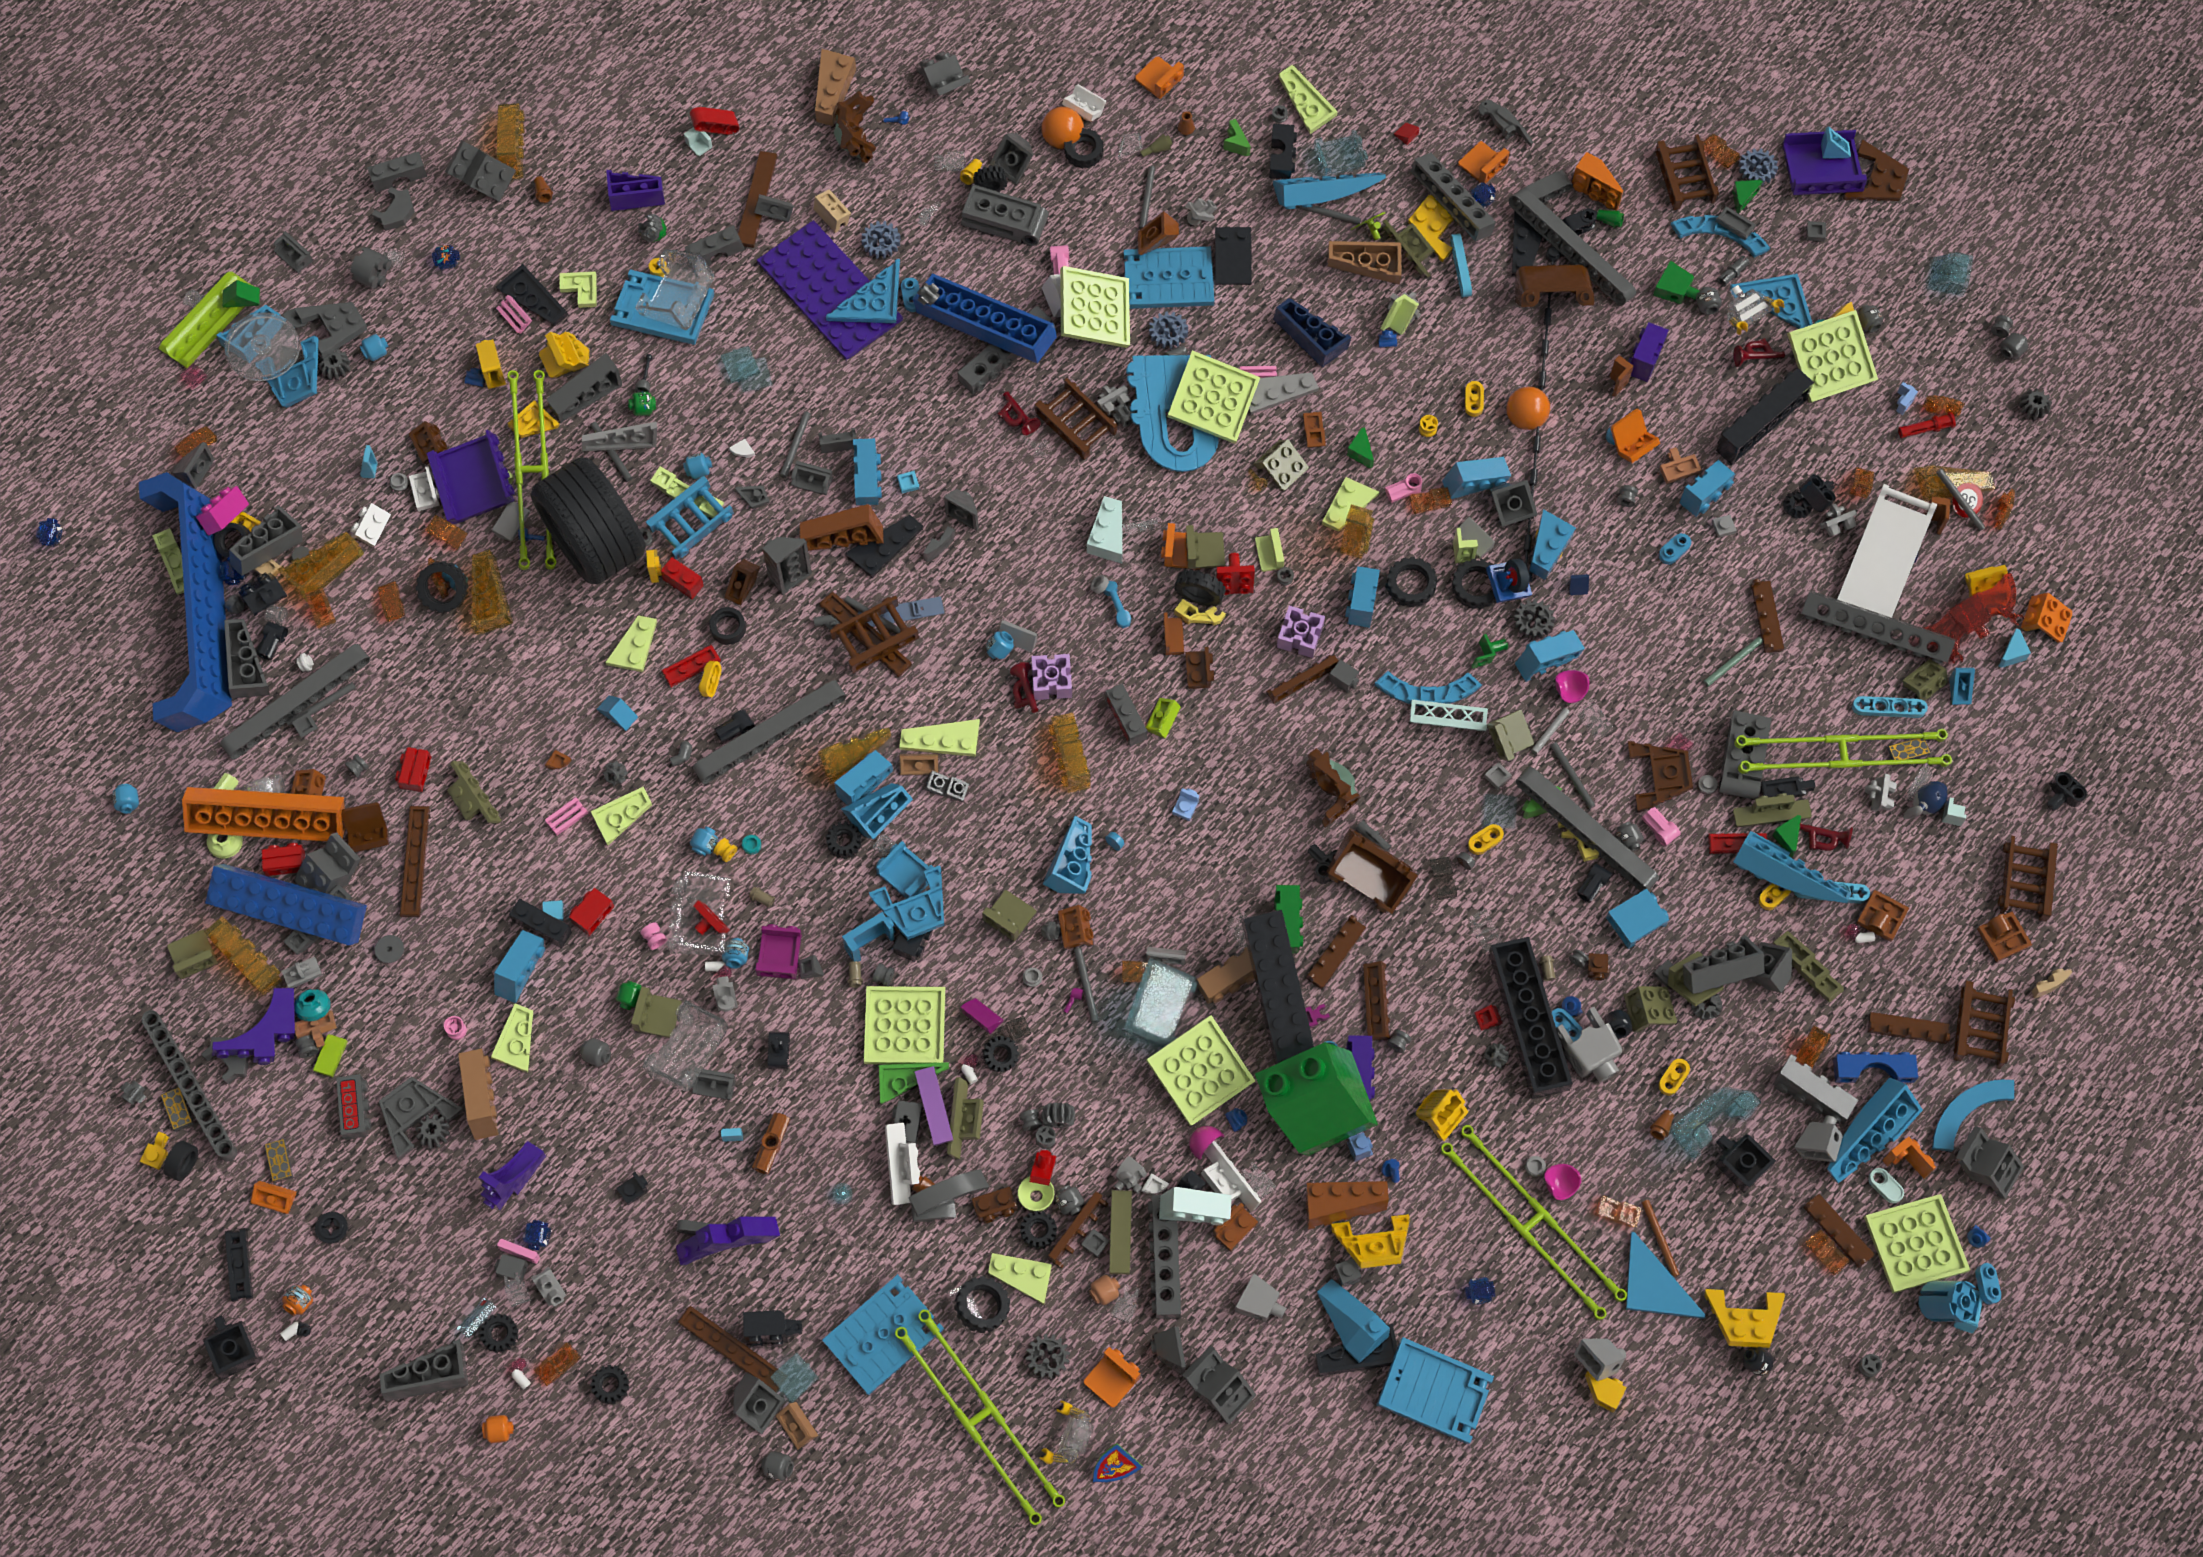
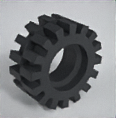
M989 165L988 168L985 166L983 169H978V172H975L973 175L976 186L997 192L1007 187L1005 170L997 165L994 167Z
M844 821V824L837 822L838 825L835 826L833 824L832 829L829 828L828 834H826L828 849L833 856L837 855V858L841 856L844 859H847V856L851 858L861 848V834L857 826L854 827L853 823L849 825L847 821ZM842 834L849 835L851 843L847 846L838 845L836 842L838 836Z
M997 1036L990 1038L984 1044V1049H982V1059L985 1061L983 1063L988 1066V1069L995 1072L1010 1070L1019 1060L1017 1059L1019 1056L1017 1051L1019 1049L1018 1045L1016 1046L1014 1044L1016 1042L1010 1040L1009 1037ZM998 1046L1004 1047L1008 1053L1007 1058L1003 1062L997 1061L993 1056V1052Z
M1035 1211L1033 1214L1030 1212L1021 1222V1238L1026 1245L1028 1244L1030 1248L1034 1247L1036 1250H1039V1248L1045 1249L1046 1246L1052 1245L1057 1235V1226L1054 1218L1052 1219L1049 1213L1048 1215L1045 1214L1044 1211L1041 1213ZM1036 1223H1041L1047 1229L1046 1234L1042 1237H1035L1031 1233V1227Z
M497 1314V1316L491 1315L490 1319L486 1318L484 1320L485 1324L481 1325L482 1330L479 1334L481 1341L488 1350L495 1353H504L505 1350L512 1349V1345L515 1346V1341L519 1337V1331L511 1318L505 1314ZM498 1326H503L507 1330L506 1337L501 1341H496L492 1338V1331Z
M616 1365L600 1367L601 1370H596L595 1376L591 1378L593 1394L600 1402L605 1404H616L617 1401H622V1398L627 1395V1390H629L627 1375ZM608 1377H613L618 1381V1386L613 1392H606L602 1388L603 1381Z

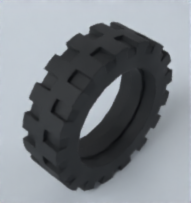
M1415 557L1402 558L1401 561H1396L1389 570L1386 583L1390 596L1392 595L1395 602L1398 601L1402 606H1422L1423 603L1429 602L1430 598L1434 596L1437 586L1436 572L1434 568H1431L1430 563L1424 562V559H1415ZM1405 570L1419 571L1425 576L1427 587L1418 594L1405 593L1396 583L1397 576Z
M1471 559L1469 562H1463L1462 566H1458L1452 580V591L1456 595L1455 598L1458 601L1460 600L1462 605L1470 606L1469 608L1483 609L1496 602L1493 589L1484 596H1474L1466 592L1462 586L1463 577L1470 572H1482L1488 576L1486 568L1489 565H1493V563L1485 562L1484 559Z
M437 561L425 567L416 579L417 596L419 600H422V604L425 607L428 606L429 610H436L438 613L449 612L462 604L468 594V583H466L467 578L461 572V568H457L455 564L447 563V561ZM444 572L454 580L456 594L452 600L441 602L430 594L428 580L433 573Z
M1194 570L1179 572L1174 585V590L1183 599L1190 600L1189 602H1195L1198 605H1206V607L1220 605L1226 591V587L1217 578L1211 577L1207 573L1203 574L1201 571L1194 572Z
M986 1276L974 1277L964 1283L954 1300L956 1302L954 1305V1310L957 1311L956 1316L958 1320L961 1319L963 1326H968L973 1332L985 1333V1331H993L1004 1322L1010 1311V1298L1007 1297L1008 1292L1002 1288L1003 1285L1001 1283H996L993 1278L987 1279ZM983 1290L990 1293L997 1302V1314L992 1319L987 1320L974 1316L967 1305V1296L970 1292Z

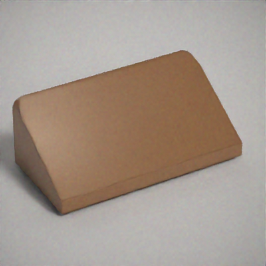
M900 754L899 756L900 775H929L931 771L938 773V754Z
M797 1402L789 1403L775 1415L797 1450L818 1436Z

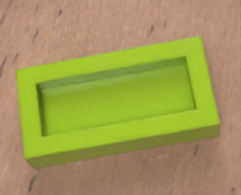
M328 1034L313 1071L333 1078L348 1041Z

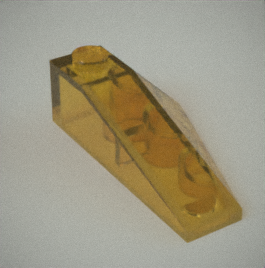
M1936 465L1914 468L1923 501L1925 502L1930 501L1932 496L1940 498L1953 497L1936 474V471L1941 468L1956 488L1963 483H1973L1980 488L1981 492L1995 489L1991 472Z
M889 727L869 733L864 739L855 737L848 744L842 745L839 742L818 751L820 766L829 784L831 785L861 762L867 754L872 753L874 750L877 751L891 738Z

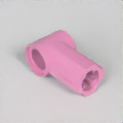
M1068 245L1050 246L1051 263H1053L1054 275L1060 274V268L1063 266L1069 267Z
M1412 473L1406 479L1385 487L1389 501L1393 503L1410 495H1418L1422 488V478L1420 475ZM1411 483H1416L1417 486L1413 487V486H1410L1409 484H1411Z
M1655 807L1647 811L1642 817V820L1655 833V838L1662 846H1667L1681 835L1679 828L1673 822H1668Z

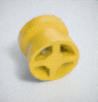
M654 258L650 261V274L666 278L668 269L665 260Z
M1425 415L1421 418L1419 432L1422 436L1432 437L1436 434L1438 427L1437 418L1433 415Z
M723 838L715 846L713 853L717 856L720 855L724 862H728L736 854L738 847L731 845L728 839Z

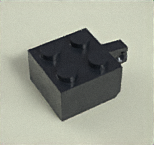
M271 572L259 575L257 581L252 584L250 582L244 584L238 592L254 616L287 597L277 578Z
M1747 1133L1738 1142L1734 1139L1730 1141L1724 1134L1716 1141L1722 1149L1721 1153L1723 1156L1715 1165L1744 1194L1776 1162Z
M781 1310L743 1312L744 1339L747 1345H751V1348H761L763 1344L780 1347L784 1343H788V1337L802 1334V1321L786 1319L785 1314Z
M222 1315L214 1318L217 1330L214 1331V1334L204 1338L203 1342L216 1374L220 1378L225 1379L261 1362L244 1322L239 1321L233 1325L231 1323L227 1325Z

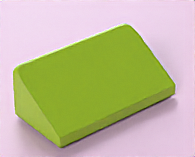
M1159 698L1146 725L1147 731L1166 738L1181 708L1175 700Z

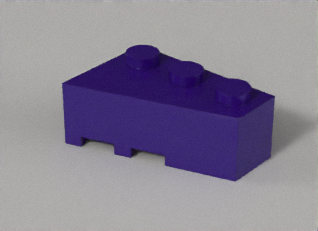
M606 170L611 211L665 205L661 177L644 174L634 176L629 175L628 172L618 174L612 173V170Z
M1649 322L1646 329L1642 328L1639 335L1641 340L1639 343L1636 342L1632 352L1634 356L1633 358L1630 357L1628 361L1633 365L1632 377L1645 382L1649 381L1667 338L1668 329Z
M1348 1035L1346 1050L1351 1051L1369 1101H1371V1098H1374L1375 1088L1371 1086V1079H1374L1372 1036Z

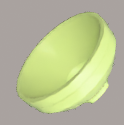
M208 834L207 847L210 853L217 858H230L236 855L242 847V836L228 835L227 840L220 843L217 841L219 834Z
M1029 1176L1019 1186V1201L1029 1211H1044L1054 1200V1187L1051 1182L1049 1186L1029 1182ZM1033 1191L1042 1193L1040 1201L1035 1202L1031 1200L1030 1195Z

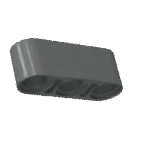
M1559 170L1524 188L1528 189L1542 203H1545L1568 192L1573 187V184L1563 170Z

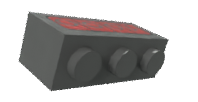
M1123 683L1106 690L1105 700L1129 746L1131 747L1147 740V729Z
M361 1074L337 1077L341 1136L344 1140L368 1137V1130H371V1120L367 1118V1111H370L369 1100L365 1098V1092H368L367 1080H364Z

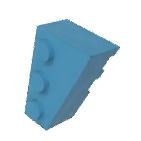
M1719 460L1705 470V474L1701 478L1698 476L1692 486L1688 484L1684 489L1679 503L1695 517L1700 513L1704 514L1709 509V504L1712 501L1716 502L1721 497V492L1724 489L1729 490L1734 484L1733 478L1735 473Z
M1574 630L1569 632L1562 631L1554 637L1547 636L1539 642L1532 641L1527 644L1525 651L1515 662V665L1525 682H1527L1538 672L1541 675L1546 673L1545 669L1554 665L1559 667L1578 658L1585 648Z

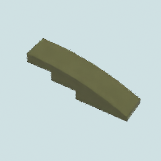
M1789 931L1773 942L1774 945L1792 949V966L1829 1003L1844 991V987L1830 976V971L1816 960L1815 954Z
M1112 1190L1109 1274L1130 1275L1132 1191Z

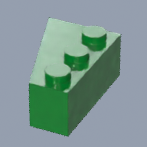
M1276 885L1274 911L1282 910L1292 953H1299V948L1303 947V935H1300V928H1303V917H1300V910H1302L1300 885Z

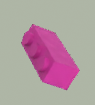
M238 486L223 488L219 491L220 495L213 497L210 500L211 503L200 509L202 512L196 518L208 536L225 528L249 505Z

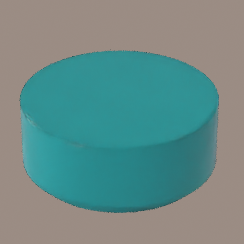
M748 835L742 840V848L745 853L754 855L761 850L762 844L758 836Z

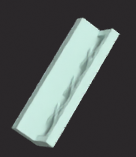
M1412 700L1409 722L1486 731L1488 709ZM1415 704L1424 705L1428 712L1423 716L1414 715ZM1437 707H1442L1447 714L1439 718L1435 717L1431 711ZM1456 709H1461L1466 716L1461 720H1456L1451 713ZM1475 711L1483 712L1482 722H1474L1470 715Z

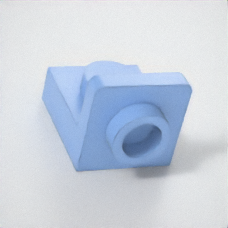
M1902 382L1897 392L1902 395L1897 401L1899 406L1896 410L1901 415L1913 403L1918 393L1913 386L1907 385Z
M1182 788L1172 814L1190 821L1199 802L1197 792L1192 789Z

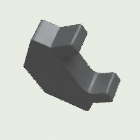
M390 187L388 193L390 198L394 200L388 209L383 213L374 210L372 213L374 220L382 223L385 231L405 226L415 211L408 189L399 191Z
M212 1037L210 1046L201 1055L209 1061L214 1057L212 1056L213 1042L226 1041L233 1038ZM235 1055L221 1058L228 1066V1071L222 1076V1079L227 1084H230L237 1077H247L249 1057L239 1058Z

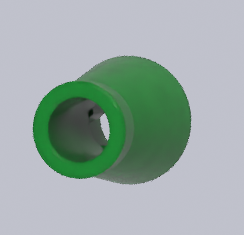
M1599 209L1596 220L1602 221L1614 228L1621 227L1624 213H1621V211Z

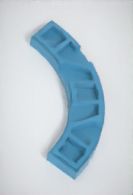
M1689 216L1671 222V227L1679 238L1699 233L1721 235L1742 245L1754 258L1770 250L1767 243L1757 233L1752 232L1744 240L1715 222L1718 216Z
M1389 671L1374 684L1390 697L1411 704L1412 700L1451 704L1468 697L1482 686L1470 673H1466L1463 677L1446 686L1417 687L1400 680Z
M2003 1079L1984 1082L1969 1088L1957 1096L1943 1112L1936 1126L1932 1150L1952 1152L1959 1126L1965 1117L1979 1106L1995 1101H2013L2014 1080Z

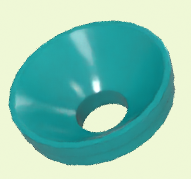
M318 989L304 991L294 1002L295 1014L303 1021L321 1019L328 1013L331 1006L327 994ZM308 996H315V999L311 1002L304 1001Z

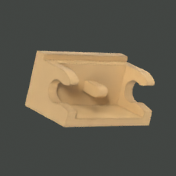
M830 189L815 196L814 211L834 233L840 230L842 223L844 226L848 224L851 212Z

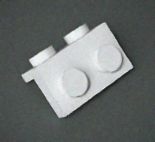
M1077 84L1073 93L1064 98L1062 105L1075 110L1083 119L1093 121L1101 116L1106 100Z
M429 466L425 467L426 472L409 476L418 511L440 506L438 500L440 496L438 489L435 488V479Z
M372 503L367 507L364 506L358 515L360 516L358 523L355 522L350 530L352 532L350 538L353 540L357 538L374 547L391 514Z

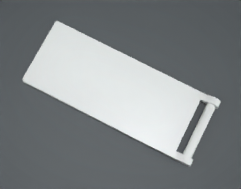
M1884 484L1837 599L1892 618L1937 504L1917 499L1891 489L1888 485ZM1885 495L1928 510V513L1924 515L1885 500ZM1844 611L1836 613L1838 620H1844L1847 617ZM1861 617L1854 619L1856 626H1863L1865 620ZM1876 623L1872 626V630L1877 633L1881 632L1883 626Z

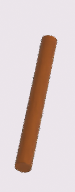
M1645 1200L1641 1203L1668 1269L1673 1277H1677L1680 1274L1650 1201Z

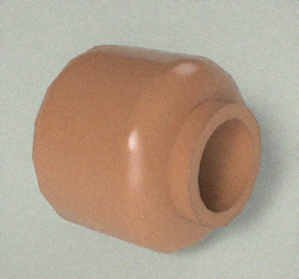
M1103 1275L1091 1283L1089 1293L1096 1304L1100 1303L1105 1306L1119 1297L1118 1289L1120 1285L1115 1277L1111 1279L1108 1275Z

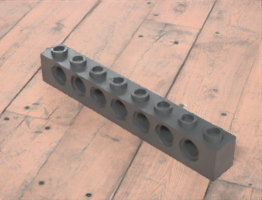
M1809 590L1802 610V614H1805L1804 618L1813 621L1819 619L1823 621L1822 624L1830 627L1837 625L1841 627L1840 630L1848 633L1855 631L1859 633L1858 636L1870 639V637L1876 638L1877 642L1883 645H1888V643L1896 645L1895 648L1901 651H1906V649L1912 650L1914 655L1923 658L1925 655L1932 657V661L1940 664L1943 661L1948 663L1955 644L1954 638ZM1820 605H1826L1829 611L1826 614H1820L1817 608ZM1844 611L1847 617L1844 620H1838L1836 613ZM1861 617L1865 620L1863 626H1856L1854 619ZM1879 623L1883 626V630L1878 633L1874 632L1872 626ZM1892 630H1899L1901 636L1897 639L1892 638L1890 635ZM1911 636H1917L1920 639L1916 645L1910 644L1908 640ZM1929 642H1936L1938 648L1935 651H1930L1927 649V644Z

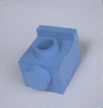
M1364 1132L1348 1138L1347 1145L1354 1162L1373 1155L1371 1140L1369 1137L1366 1138Z

